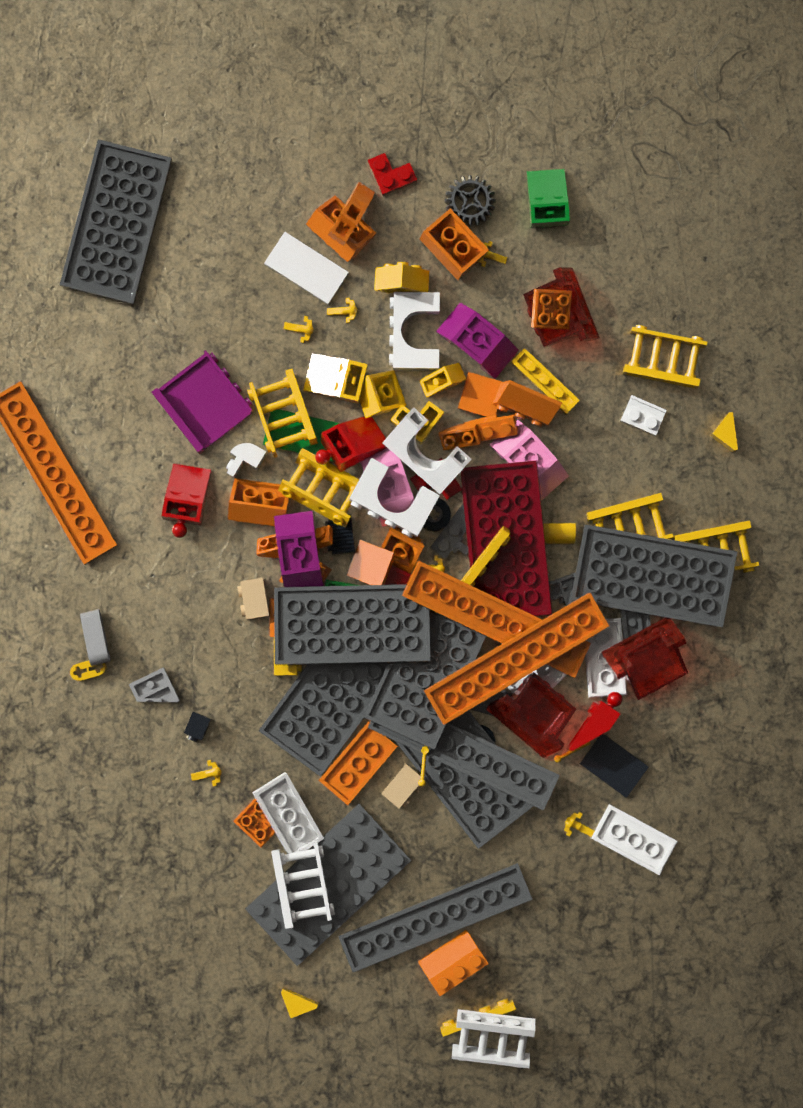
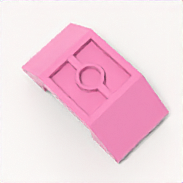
M517 420L518 435L497 438L490 446L507 463L537 460L542 501L566 480L569 475L558 459L521 421Z
M386 448L361 461L363 472L371 458L389 467L377 490L378 500L387 511L393 513L406 511L413 503L414 498L401 459ZM379 517L382 527L387 526L385 524L386 520Z

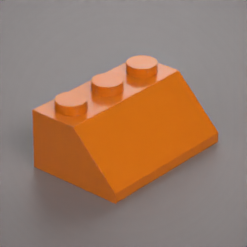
M333 196L314 211L306 225L323 239L328 246L334 249L341 258L349 262L359 254L377 233L361 219L344 246L328 236L329 231L345 205L337 196Z
M451 208L424 230L420 237V241L457 280L469 272L489 251Z
M508 380L500 383L492 404L496 405V409L505 413L510 411L514 413L516 418L521 420L526 418L531 420L532 425L541 428L550 424L561 407L562 402Z
M234 478L229 499L228 520L275 527L274 516L288 513L290 498L285 497L278 491L280 484Z
M464 930L418 961L439 996H442L489 964L467 930Z

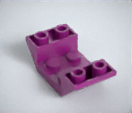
M462 303L457 305L436 331L447 342L453 343L477 362L480 368L493 379L499 376L519 351L506 335L476 311Z
M313 511L274 516L276 541L284 587L323 586Z

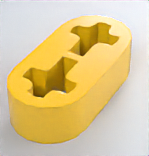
M89 661L77 663L71 667L70 675L74 680L83 681L103 675L107 670V665L103 663V668L98 673L97 670L90 671V667L94 666H91ZM77 667L87 669V672L81 674V678L74 674L77 671Z

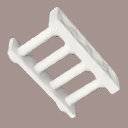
M314 842V849L290 854L280 853V849L272 850L285 929L294 927V922L304 918L327 914L328 921L332 920V915H335L333 903L329 904L321 857H324L323 846H319L318 842ZM316 857L318 865L316 869L289 874L284 872L283 865L286 862ZM320 876L321 888L294 893L287 891L286 884H289V881ZM323 895L325 907L299 912L291 911L290 903H293L294 900Z
M458 1009L456 1028L462 1029L459 1045L453 1044L452 1059L529 1068L530 1053H525L527 1037L535 1036V1019ZM469 1029L481 1031L479 1047L467 1046ZM489 1032L500 1033L498 1049L486 1048ZM508 1034L520 1035L517 1052L506 1050Z

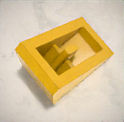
M729 412L711 434V437L729 451L736 452L738 445L733 412Z
M285 987L281 991L290 1018L314 1010L318 1006V1002Z

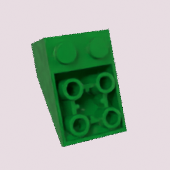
M565 170L527 171L530 228L568 226L570 215Z

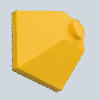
M394 370L366 376L360 397L365 418L397 410L401 405L406 406Z

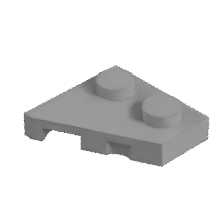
M164 667L129 684L137 702L180 701Z

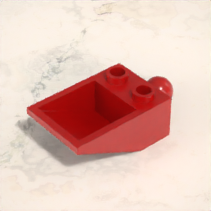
M363 416L346 421L321 433V443L326 450L317 451L315 460L318 464L325 465L330 461L331 457L341 473L386 449L387 447L383 444L386 438L373 417L365 418Z
M173 463L161 516L163 520L177 522L172 527V533L175 537L182 538L187 534L185 523L201 526L211 469ZM177 509L178 513L171 514V511ZM192 512L197 513V516L195 518L190 517V514Z
M611 692L607 697V704L603 701L593 702L587 711L590 714L566 749L573 751L609 731L620 716V713L613 708L621 705L622 695L618 692Z

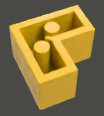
M397 262V265L384 264V267L376 268L375 291L384 293L428 292L429 270L422 269L420 265L408 266V262Z
M430 401L427 402L420 412L428 419L416 435V442L420 445L444 415V412ZM401 405L390 419V423L397 427L410 410Z

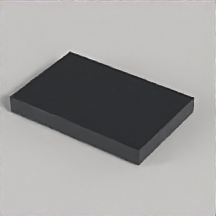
M605 734L597 738L579 763L625 798L628 797L649 768V766Z

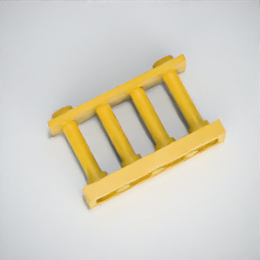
M642 325L632 327L630 334L636 335L631 362L623 367V375L694 389L699 387L700 379L696 378L695 370L699 349L705 348L707 341H703V338L698 336L687 338L651 331ZM644 336L655 338L650 366L647 368L640 367V364H638ZM662 340L674 342L669 369L666 372L658 371L659 368L657 367ZM681 344L692 346L688 371L685 373V376L678 375L676 371Z
M293 369L285 371L287 377L282 381L256 390L253 382H250L251 389L247 390L250 400H255L268 439L265 442L268 453L272 452L274 458L278 457L276 448L303 439L305 441L309 440L310 446L318 443ZM286 387L287 389L291 388L293 394L289 395V398L261 407L258 399L259 396ZM289 405H297L299 411L295 412L296 415L269 424L266 423L265 413ZM296 422H303L305 429H302V432L272 441L269 431Z
M302 448L295 462L299 467L289 482L284 479L282 480L278 491L285 497L292 498L332 520L336 525L346 528L351 517L346 514L351 507V501L348 499L359 479L346 471L340 473L338 468L329 462L325 465L318 464L315 460V455ZM308 469L316 475L308 489L304 491L296 485L305 470ZM326 479L333 484L325 498L321 500L313 496L321 480ZM342 488L348 491L349 495L339 510L330 505L338 489Z
M661 493L586 513L587 521H593V524L595 523L599 527H604L603 517L611 515V518H614L616 529L625 531L621 516H623L622 512L629 511L633 515L637 533L646 535L639 511H641L640 507L648 505V509H651L658 537L673 538V533L665 534L658 506H660L659 502L663 501Z
M750 520L673 536V540L689 543L690 541L698 540V543L709 546V537L716 536L719 539L721 548L729 550L727 542L728 533L735 532L738 535L744 565L735 566L734 571L743 569V572L746 573L755 571L754 567L759 566V562L751 563L745 535L747 530L751 528Z

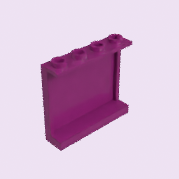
M206 350L201 357L159 389L155 388L151 392L199 454L254 413L251 409L253 404L247 397L243 399L240 395V392H242L236 382L232 384L229 381V373L224 367L220 369L216 364L218 362L216 356L212 352L209 354Z

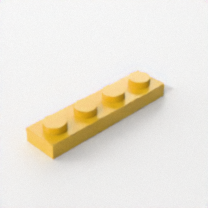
M525 348L511 361L542 393L562 402L559 409L565 414L580 401Z
M503 526L461 581L471 586L475 585L474 580L476 577H481L486 571V564L489 561H494L499 553L497 550L500 546L504 547L510 540L509 529Z
M506 998L498 1001L497 1006L490 1008V1005L480 1008L479 1011L502 1015L516 1008L513 1000L509 1001ZM453 1019L442 1023L443 1026L440 1027L443 1037L462 1029L456 1028L457 1021L454 1022Z

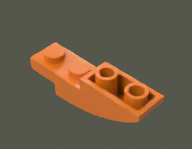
M358 182L329 231L328 236L344 246L361 220L375 192L361 182Z
M492 415L455 425L440 431L438 434L444 451L455 449L457 446L462 448L479 445L481 441L518 435L519 430L515 415L502 417Z
M330 525L315 528L318 552L319 548L332 545L333 528ZM276 534L257 539V556L279 558Z

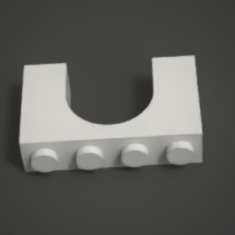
M394 292V297H390V309H394V316H390V328H393V335H390L389 347H393V354H389V365H393L394 371L439 370V349H416L409 346L402 337L401 329L404 322L411 316L418 314L439 315L440 292Z
M413 408L384 440L383 444L435 491L441 494L470 462L471 458L458 446L446 459L441 461L431 460L424 456L417 447L416 435L428 419Z
M371 458L348 499L351 501L350 505L359 510L361 508L369 511L368 515L375 519L380 517L386 520V525L393 529L395 527L402 529L401 533L407 537H417L440 495L422 486L413 503L406 511L400 513L387 511L378 500L377 490L389 467Z

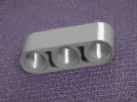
M100 610L81 613L80 618L90 665L95 666L110 662V654Z

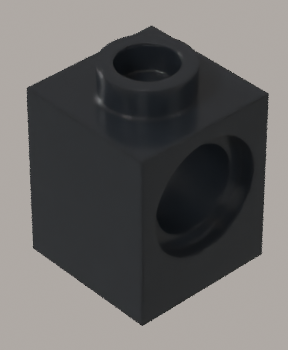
M192 712L184 731L188 735L187 739L198 742V739L202 741L212 719Z

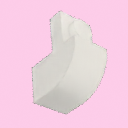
M242 443L235 446L230 453L236 458L229 461L226 467L228 469L227 474L235 478L244 462L258 470L267 452L251 443Z

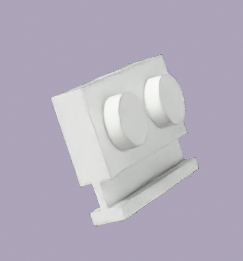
M631 395L621 422L656 436L667 410Z

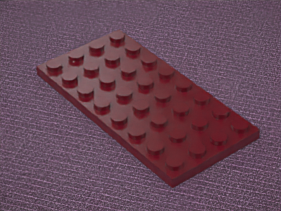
M537 460L464 467L460 473L470 568L503 526L510 531V540L504 547L500 546L497 550L499 552L494 561H489L486 564V571L481 577H476L473 587L534 616L552 614Z

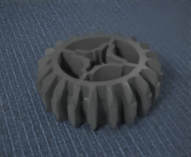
M472 175L468 176L467 181L462 176V183L457 179L454 180L456 187L450 185L449 189L452 192H446V196L449 198L445 199V203L450 204L446 206V211L451 208L464 223L465 221L469 222V227H472V221H475V224L479 226V219L485 223L486 217L484 215L491 217L492 213L489 210H495V206L491 204L496 203V199L490 198L495 195V192H488L492 186L487 185L485 187L486 180L484 179L480 183L479 176H476L475 181L472 180ZM467 187L476 188L472 192L461 191V189ZM480 192L485 196V207L477 199ZM456 195L463 202L460 211L455 205L454 199ZM474 197V204L471 203L466 206L467 198ZM471 209L480 211L479 213L474 215L465 214L468 210Z

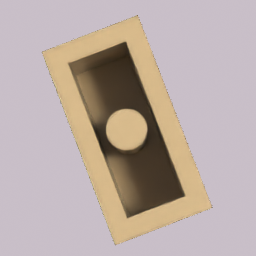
M264 578L240 581L241 586H237L239 598L243 597L244 605H240L242 617L246 616V620L270 617Z
M405 764L381 794L396 807L400 808L403 806L405 808L412 800L409 796L413 791L417 793L422 788L418 784L421 776Z

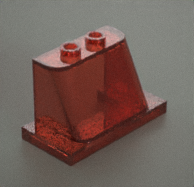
M558 267L554 269L553 273L556 279L535 289L572 291L569 329L534 328L535 333L540 337L543 347H549L575 336H578L580 341L599 339L598 331L573 268ZM534 289L523 294L530 318H532Z
M665 617L601 652L618 680L623 677L626 678L637 700L688 674L679 651V647L687 642L671 618Z
M533 672L526 677L511 696L505 695L490 703L486 710L542 758H545L562 750L565 743L558 737L575 713L576 708L561 693L556 692L547 681L542 680Z

